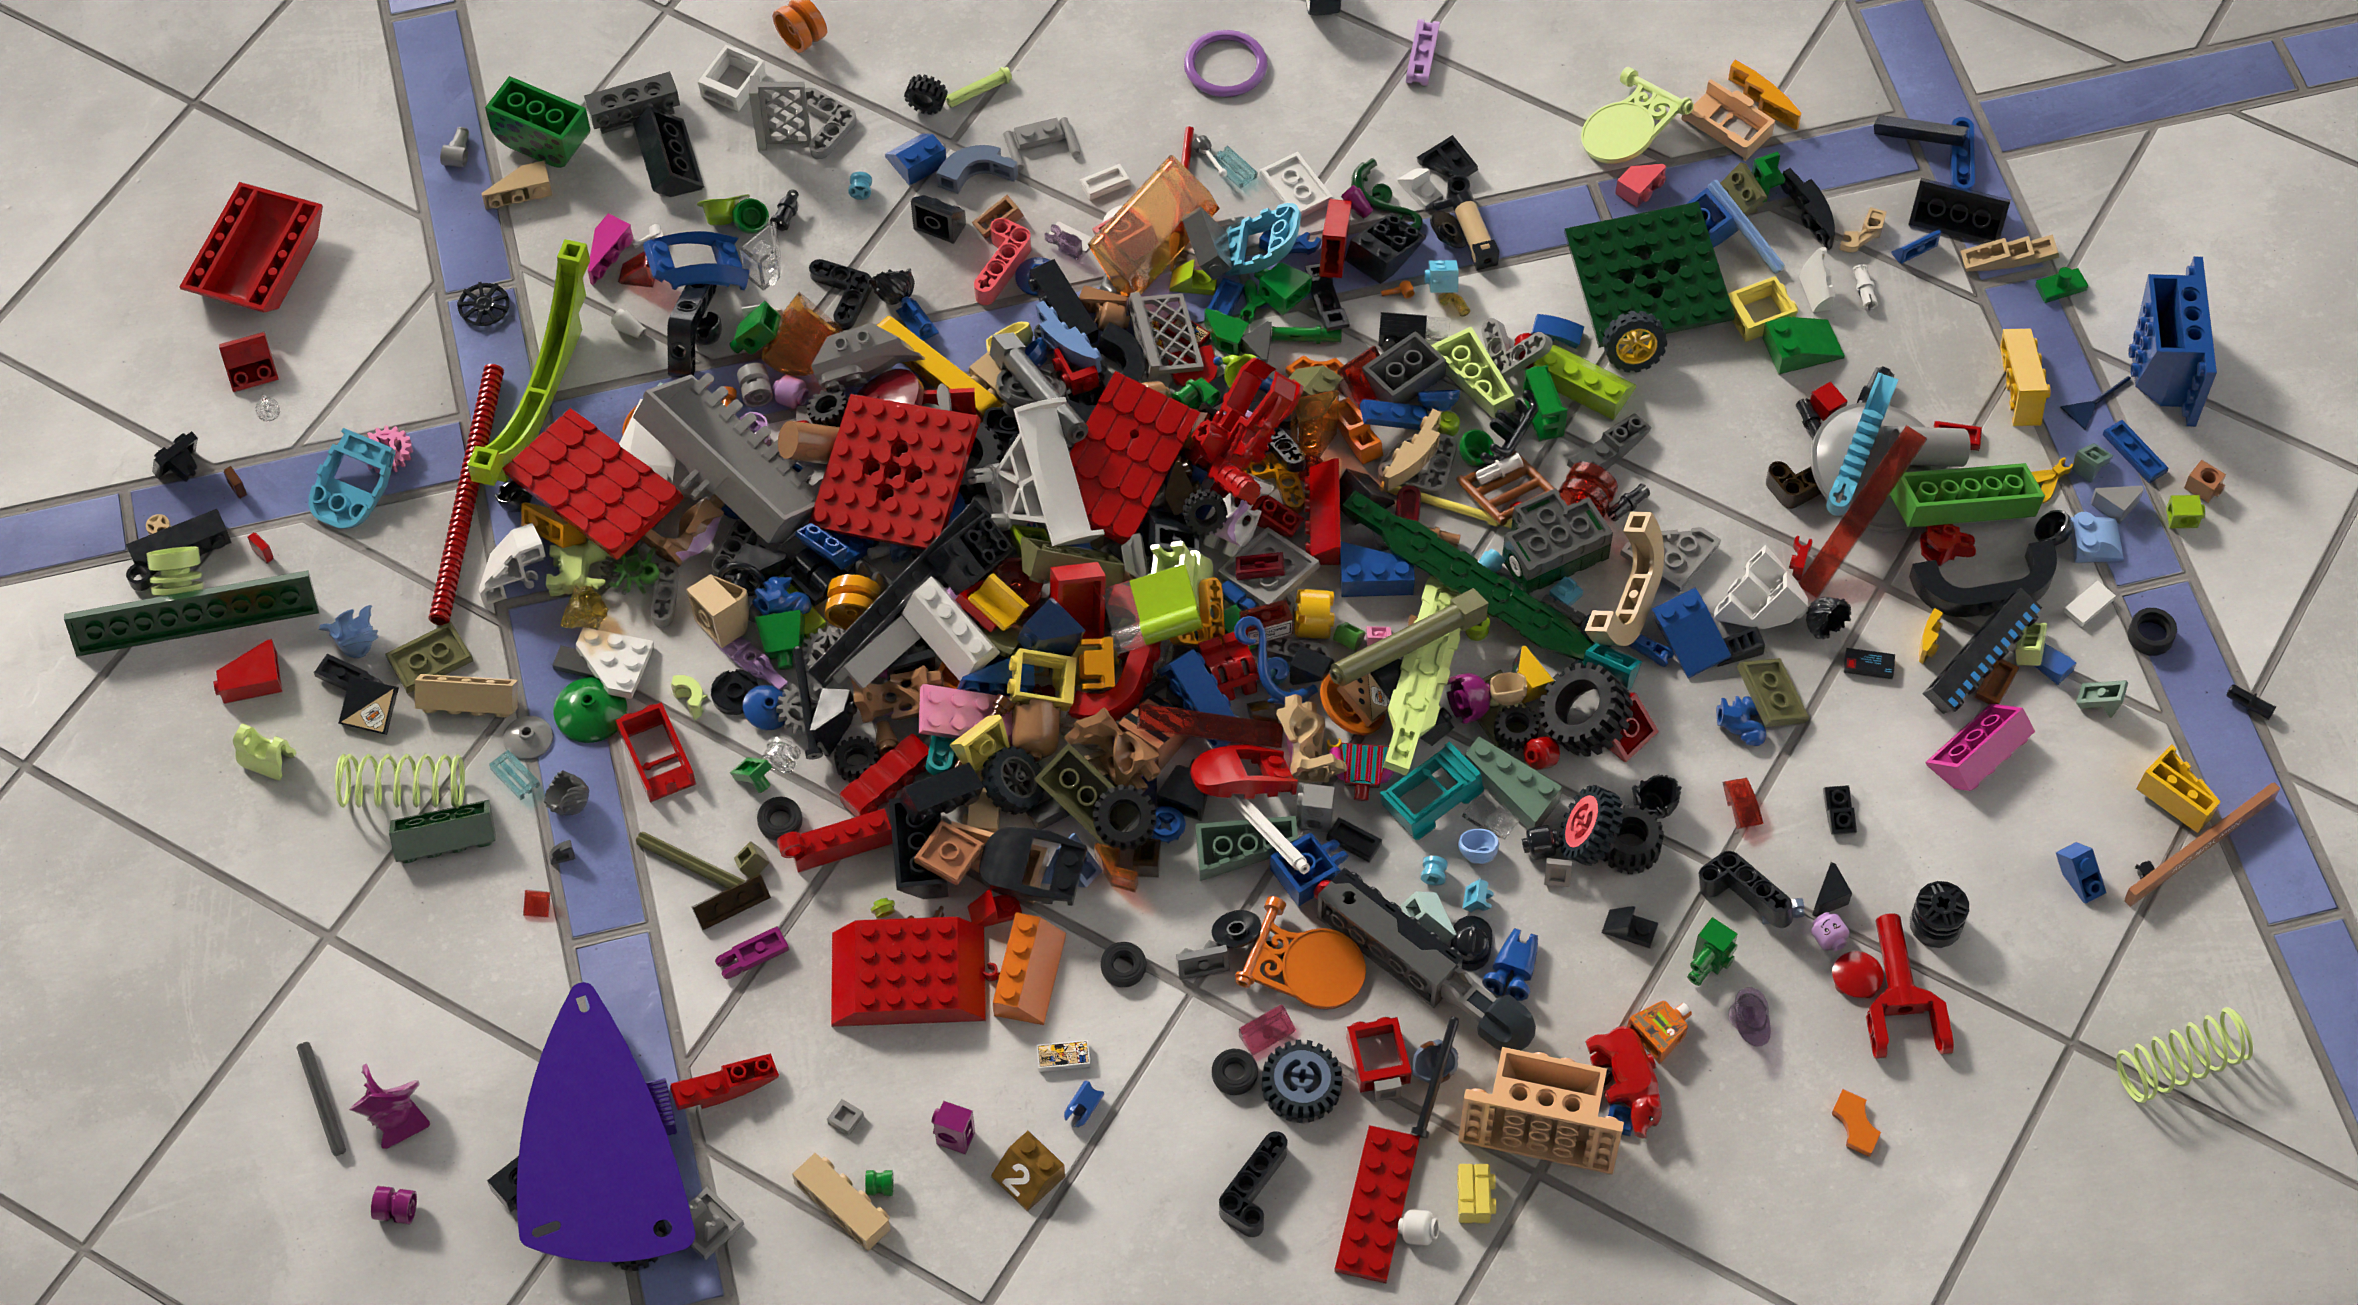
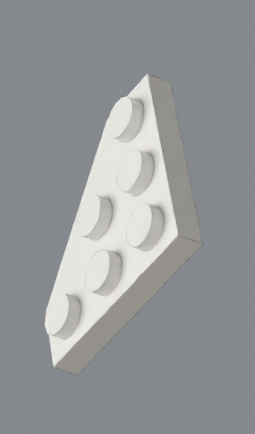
M583 627L576 642V650L579 655L583 656L587 666L594 676L600 679L605 691L609 695L632 699L654 648L653 641Z

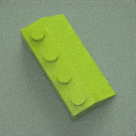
M1552 345L1551 350L1546 355L1534 362V366L1548 365V372H1550L1558 393L1612 420L1616 418L1637 386L1557 345Z

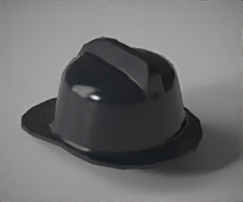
M1465 916L1454 924L1453 928L1457 935L1451 939L1450 947L1457 949L1461 957H1463L1462 969L1475 971L1484 967L1489 960L1492 945V929L1488 922L1480 917Z

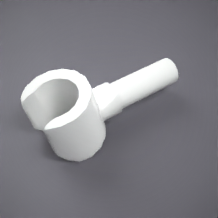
M654 224L650 226V234L633 243L635 249L648 240L662 237L663 232L660 225Z
M533 570L525 572L526 578L520 581L524 582L526 588L531 589L534 587V582L528 579L538 580V574Z

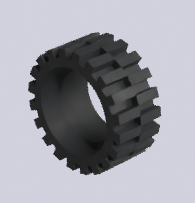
M1587 662L1586 667L1582 663L1575 664V670L1569 666L1564 668L1565 674L1560 676L1557 673L1553 677L1556 680L1553 686L1548 683L1545 687L1548 691L1547 696H1541L1540 701L1544 704L1543 707H1539V714L1543 716L1540 719L1541 725L1545 727L1544 730L1549 736L1574 755L1579 756L1581 753L1584 757H1590L1591 751L1596 755L1602 754V747L1605 746L1610 750L1614 747L1612 741L1615 738L1620 741L1624 737L1620 734L1621 730H1628L1630 726L1626 721L1627 718H1632L1633 711L1628 708L1633 706L1632 699L1628 697L1630 693L1618 679L1600 665L1596 666L1593 663ZM1592 689L1599 690V705L1592 717L1581 724L1568 725L1567 716L1576 699Z

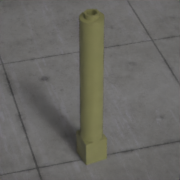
M1473 588L1451 599L1449 606L1332 664L1330 677L1335 684L1345 686L1458 628L1465 631L1487 620L1488 602Z

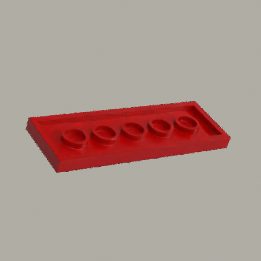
M1369 1125L1334 1272L1387 1283L1398 1236V1223L1400 1218H1402L1420 1136Z

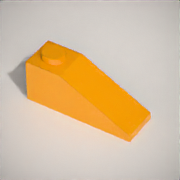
M527 502L522 503L521 526L533 523L539 536L561 548L586 543V536L548 507Z

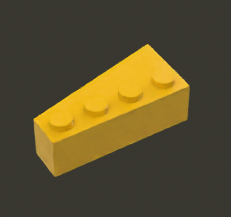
M2003 329L2000 350L2004 372H2006L2007 390H2010L2011 398L2009 405L2010 410H2015L2012 417L2013 426H2041L2046 398H2050L2051 393L2050 385L2046 384V370L2042 369L2041 353L2037 352V338H2033L2031 329Z

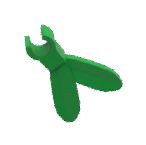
M1248 279L1244 286L1247 305L1241 310L1240 318L1249 316L1248 323L1251 324L1256 308L1267 304V302L1259 294L1257 295L1255 282Z

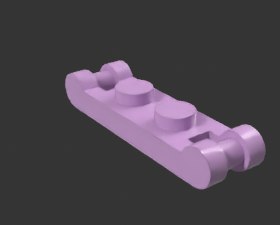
M1418 19L1406 83L1413 84V82H1419L1421 85L1428 86L1440 22L1433 21V23L1425 22L1424 19ZM1415 70L1423 71V74L1415 73Z

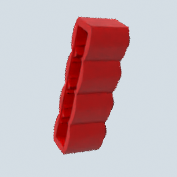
M915 734L908 735L894 749L887 752L876 764L865 770L858 779L852 781L840 792L841 803L856 817L877 811L880 805L885 802L889 803V799H894L898 790L912 784L916 775L921 772H927L926 761L929 747Z

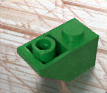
M1206 308L1204 311V325L1207 331L1210 332V337L1216 350L1239 356L1241 352V338L1249 333V323L1241 318H1234L1218 310Z

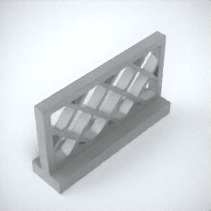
M750 76L749 98L757 149L767 150V144H809L812 134L805 83L760 82L759 76ZM765 90H774L776 93L771 95ZM789 90H800V92L794 95ZM783 95L784 97L788 98V100L786 102H783L778 98ZM773 103L778 107L776 109H772L768 105ZM793 103H796V104L800 105L801 107L798 108V109H795V108L792 107L791 105H792ZM786 110L791 114L786 117L781 112ZM775 117L779 119L780 122L776 124L772 122L771 119ZM796 117H798V118H800V119L803 120V121L800 122V123H797V122L793 121V119L796 118ZM787 124L793 128L788 131L783 126ZM776 131L782 134V136L771 135ZM800 131L806 136H797L795 133Z
M1139 292L1130 293L1127 309L1136 340L1141 345L1145 355L1147 380H1157V376L1161 374L1203 371L1204 365L1183 293L1141 297ZM1178 301L1180 307L1176 311L1167 306V304ZM1145 304H1153L1158 309L1153 313L1145 307ZM1162 310L1172 315L1168 321L1158 315ZM1176 318L1185 323L1182 329L1172 324ZM1153 320L1163 325L1160 331L1151 327L1150 324ZM1167 328L1177 333L1174 339L1163 334ZM1181 336L1190 341L1188 347L1177 342ZM1158 339L1169 344L1165 350L1156 345ZM1172 347L1183 352L1179 358L1169 353ZM1188 355L1195 359L1196 363L1188 364L1183 361V358ZM1166 357L1174 362L1172 366H1162L1161 360Z

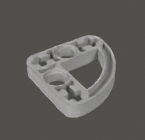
M1440 434L1439 447L1431 458L1428 469H1421L1414 475L1418 478L1417 482L1408 483L1406 481L1400 486L1412 485L1417 487L1422 493L1436 497L1442 495L1445 491L1456 455V439L1450 435ZM1413 437L1399 442L1384 456L1378 468V480L1380 483L1384 481L1382 474L1387 465L1391 466L1393 462L1392 456L1395 449H1400L1404 441L1411 443ZM1445 444L1449 445L1446 455L1442 454ZM1443 462L1447 467L1439 470L1434 467V464ZM1435 477H1437L1438 485H1436V487H1431Z

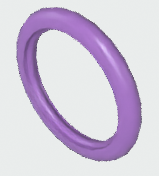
M1216 30L1202 35L1191 44L1184 58V70L1193 85L1207 94L1219 97H1234L1254 89L1265 76L1268 66L1265 51L1257 40L1245 33L1234 30ZM1216 41H1236L1252 50L1256 57L1257 66L1254 74L1247 81L1234 86H1218L1206 82L1198 75L1195 68V59L1198 52L1204 46Z

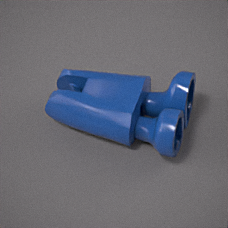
M1514 928L1500 949L1492 966L1496 972L1485 974L1482 984L1491 993L1501 996L1505 990L1507 978L1511 970H1514L1512 981L1506 990V995H1511L1517 1001H1523L1530 994V988L1524 981H1530L1532 978L1538 950V935L1531 933L1526 944L1519 942L1521 930Z

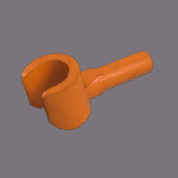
M1405 280L1399 284V287L1382 290L1381 294L1386 296L1402 292L1404 298H1411L1415 295L1411 282Z

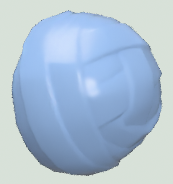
M1486 829L1468 830L1460 836L1458 843L1462 855L1470 862L1478 864L1488 863L1493 860L1497 855L1500 845L1497 836Z

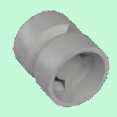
M750 363L742 366L737 372V377L744 404L749 407H760L768 404L773 398V393L766 367L760 363Z

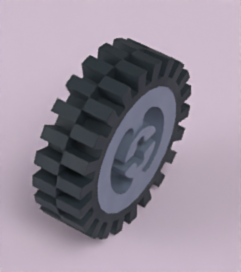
M1301 1039L1296 1040L1295 1045H1291V1042L1288 1041L1283 1049L1281 1046L1275 1048V1054L1271 1052L1268 1056V1062L1265 1061L1261 1084L1262 1091H1264L1263 1097L1265 1101H1269L1268 1106L1271 1110L1275 1108L1276 1114L1280 1117L1282 1114H1285L1288 1121H1292V1117L1297 1118V1123H1303V1118H1308V1123L1314 1122L1315 1116H1318L1319 1119L1323 1118L1325 1112L1327 1111L1329 1114L1333 1110V1105H1337L1343 1082L1342 1068L1338 1066L1339 1061L1337 1057L1332 1058V1051L1329 1049L1324 1051L1323 1045L1320 1043L1315 1047L1312 1046L1313 1041L1307 1040V1044H1301ZM1292 1071L1289 1089L1283 1079L1288 1072ZM1315 1073L1318 1076L1321 1084L1315 1091L1312 1092L1313 1079ZM1300 1079L1305 1080L1304 1083H1300Z

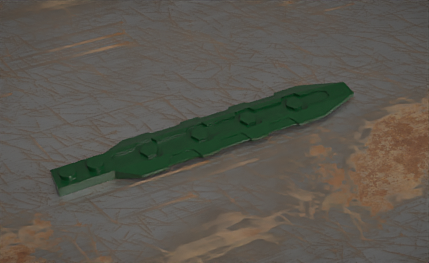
M1356 490L1342 505V512L1380 535L1391 552L1411 565L1418 566L1438 579L1440 584L1451 591L1463 594L1474 588L1488 602L1487 614L1499 618L1519 631L1521 636L1540 648L1576 660L1580 659L1582 662L1584 661L1586 650L1593 645L1564 614L1518 588L1517 584L1486 568L1478 562V559L1438 537L1437 533L1420 522L1395 516Z

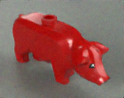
M1626 1026L1617 1027L1607 1034H1597L1588 1038L1585 1041L1589 1054L1594 1053L1590 1057L1591 1065L1601 1068L1612 1067L1613 1079L1616 1084L1610 1086V1089L1604 1092L1607 1103L1623 1102L1630 1107L1631 1122L1635 1136L1642 1139L1647 1138V1130L1651 1126H1657L1662 1116L1658 1081L1653 1070L1656 1068V1064L1652 1054H1646L1636 1031Z

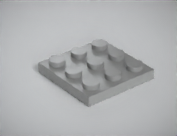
M1267 527L1218 570V575L1225 581H1231L1248 597L1264 606L1282 601L1320 568V564L1317 559ZM1276 552L1284 553L1285 576L1246 580L1236 579L1235 557Z

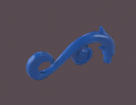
M1247 616L1241 618L1234 628L1235 637L1240 643L1244 645L1256 643V639H1250L1246 635V629L1249 626L1255 627L1259 633L1258 672L1264 689L1272 697L1268 700V703L1285 705V697L1294 694L1302 697V703L1310 701V697L1318 693L1316 685L1312 684L1306 689L1301 688L1300 690L1290 688V692H1286L1273 682L1271 670L1275 669L1276 675L1273 676L1274 679L1283 680L1290 672L1289 665L1281 657H1274L1267 661L1266 633L1263 624L1255 617Z

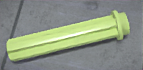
M1000 67L999 71L947 95L946 103L952 108L1003 83L1008 84L1012 80L1011 72L1007 67Z

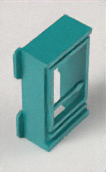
M1449 741L1443 749L1415 768L1407 776L1403 777L1386 791H1381L1380 797L1382 806L1411 834L1413 839L1420 840L1436 828V820L1460 802L1468 804L1484 792L1481 772ZM1441 767L1457 782L1449 790L1432 775ZM1430 778L1444 794L1414 815L1399 798Z

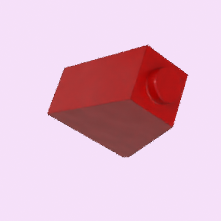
M268 639L218 669L216 671L217 681H213L216 696H221L224 704L282 692L278 655L273 640Z

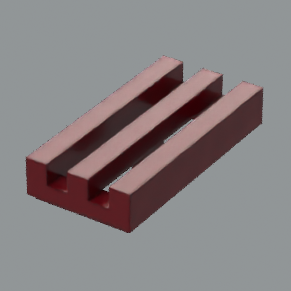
M1283 552L1235 557L1237 580L1285 576Z

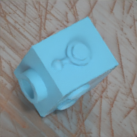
M1429 261V270H1425V284H1429L1430 293L1458 292L1459 270L1457 261Z

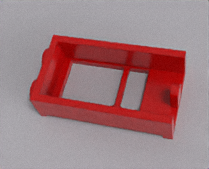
M662 702L648 705L643 710L625 714L616 720L618 732L644 787L649 802L696 785L694 772ZM663 725L675 753L650 763L646 762L641 766L629 737ZM675 757L678 758L681 766L647 779L643 770H650L652 766Z

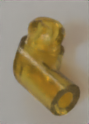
M1442 293L1438 296V301L1443 306L1448 305L1449 302L1452 303L1461 317L1470 313V309L1462 296L1456 293Z

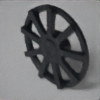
M478 282V284L463 290L457 306L460 316L469 324L488 326L500 321L506 315L510 306V300L507 292L499 284ZM483 288H491L487 295H484ZM479 289L480 296H476L471 292ZM496 290L501 293V295L491 298ZM466 296H469L474 301H464ZM502 299L506 301L505 306L494 303ZM464 306H474L466 313L462 311ZM494 308L503 311L498 318L492 313ZM474 312L478 313L476 322L468 319ZM488 314L492 321L481 323L482 315Z

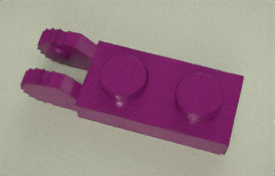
M776 926L733 946L731 950L716 957L715 962L720 967L733 962L735 958L737 959V963L725 968L721 973L723 978L727 980L739 975L742 971H747L789 951V946L779 927Z

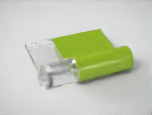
M1186 564L1105 588V595L1103 597L1105 598V606L1112 628V636L1109 637H1113V650H1116L1118 654L1203 629Z

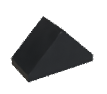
M1300 646L1290 664L1289 682L1292 685L1323 681L1335 661L1328 656Z
M1833 862L1830 863L1813 910V916L1818 917L1823 913L1849 905L1852 891L1837 865Z

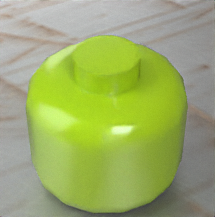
M1445 411L1441 413L1440 426L1437 432L1455 436L1460 428V419L1454 412Z

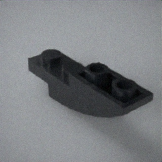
M1791 168L1783 171L1785 181L1780 185L1783 192L1795 201L1799 209L1803 210L1801 221L1804 227L1810 229L1819 243L1823 244L1828 250L1832 249L1835 238V224L1825 196L1812 179L1803 182Z

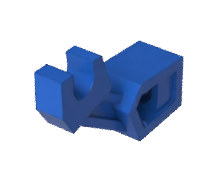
M1271 229L1264 231L1259 238V248L1268 252ZM1305 232L1296 238L1288 254L1306 253L1310 255L1315 253L1321 245V238L1316 237L1315 241L1309 242L1310 233Z

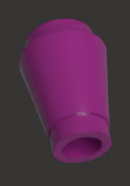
M1353 185L1341 195L1343 200L1352 201L1351 209L1363 219L1373 212L1360 187L1357 188Z

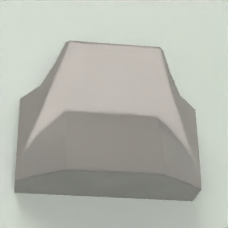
M1140 533L1133 534L1130 540L1121 546L1125 571L1133 579L1148 575L1149 571L1143 537Z

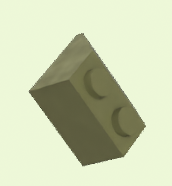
M1324 365L1296 369L1289 379L1296 380L1304 387L1299 402L1294 409L1314 421L1335 396L1343 377Z

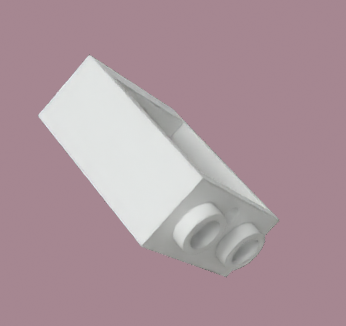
M725 45L698 81L700 96L739 112L749 98L750 76H759L760 82L766 76L764 61L757 56L742 52L738 48ZM729 65L751 73L739 90L717 82Z

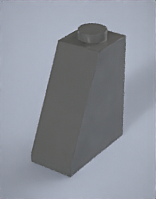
M1201 206L1184 216L1182 221L1200 268L1213 280L1231 270L1228 233Z

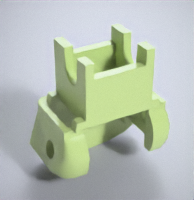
M1183 541L1171 542V548L1174 552L1164 551L1159 544L1151 545V551L1154 554L1151 574L1186 564L1200 614L1199 583L1202 579L1214 577L1212 561L1199 551H1189Z

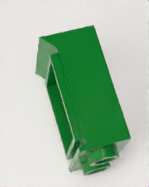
M1548 365L1534 366L1525 370L1523 391L1529 390L1533 393L1539 408L1532 421L1538 441L1564 436L1568 409L1562 407L1550 372H1548ZM1522 396L1525 405L1529 409L1528 401Z

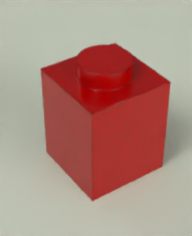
M1831 381L1812 391L1810 397L1815 413L1819 414L1823 422L1832 413L1847 406L1848 402Z

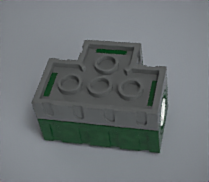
M1555 488L1514 506L1511 531L1504 536L1502 557L1505 560V566L1512 577L1518 582L1521 590L1531 594L1535 590H1540L1554 584L1555 581L1562 580L1565 576L1569 577L1578 571L1594 566L1600 561L1603 562L1609 559L1613 532L1589 497L1568 506L1561 499L1560 493Z

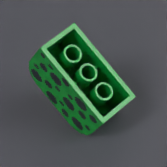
M511 76L506 79L485 107L490 129L502 144L538 161H545V164L556 168L566 166L591 131L585 107Z

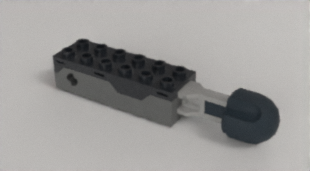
M1345 867L1333 880H1323L1317 885L1314 890V898L1318 900L1317 918L1330 929L1339 931L1352 939L1365 956L1426 1003L1435 1008L1444 998L1449 1003L1457 1005L1479 1022L1477 1027L1478 1035L1495 1049L1501 1051L1502 1047L1521 1051L1529 1046L1536 1031V1025L1529 1010L1511 995L1496 998L1477 984L1462 969L1463 957H1461L1457 949L1454 947L1449 948L1436 933L1428 932L1416 918L1407 916L1402 912L1399 905L1385 899L1377 888L1369 887L1357 873L1350 872Z

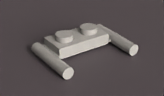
M1063 117L1059 121L1057 118L1027 124L1015 127L1013 132L1005 131L1003 133L1010 156L1014 161H1017L1018 171L1024 168L1018 150L1066 139L1072 157L1080 155L1067 117Z

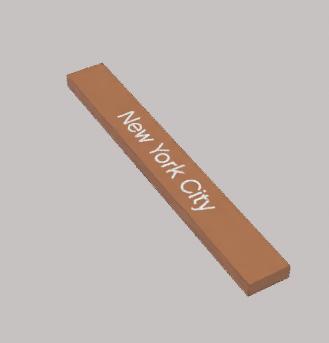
M2274 782L2258 792L2131 886L2124 901L2130 907L2273 802L2280 787Z

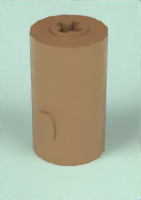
M787 421L783 424L778 436L779 453L784 459L828 464L840 427Z

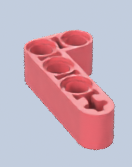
M997 218L991 223L992 243L998 247V250L974 281L975 300L981 305H989L995 301L1016 273L1019 265L1025 261L1031 252L1029 230L1005 218Z

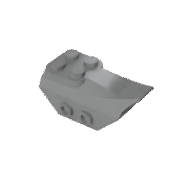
M869 323L828 336L811 367L820 387L826 391L827 388L832 390L836 388L844 392L846 391L845 388L850 386H864L872 376L890 369L897 363L925 360V357L915 352L911 346L899 337L873 323Z

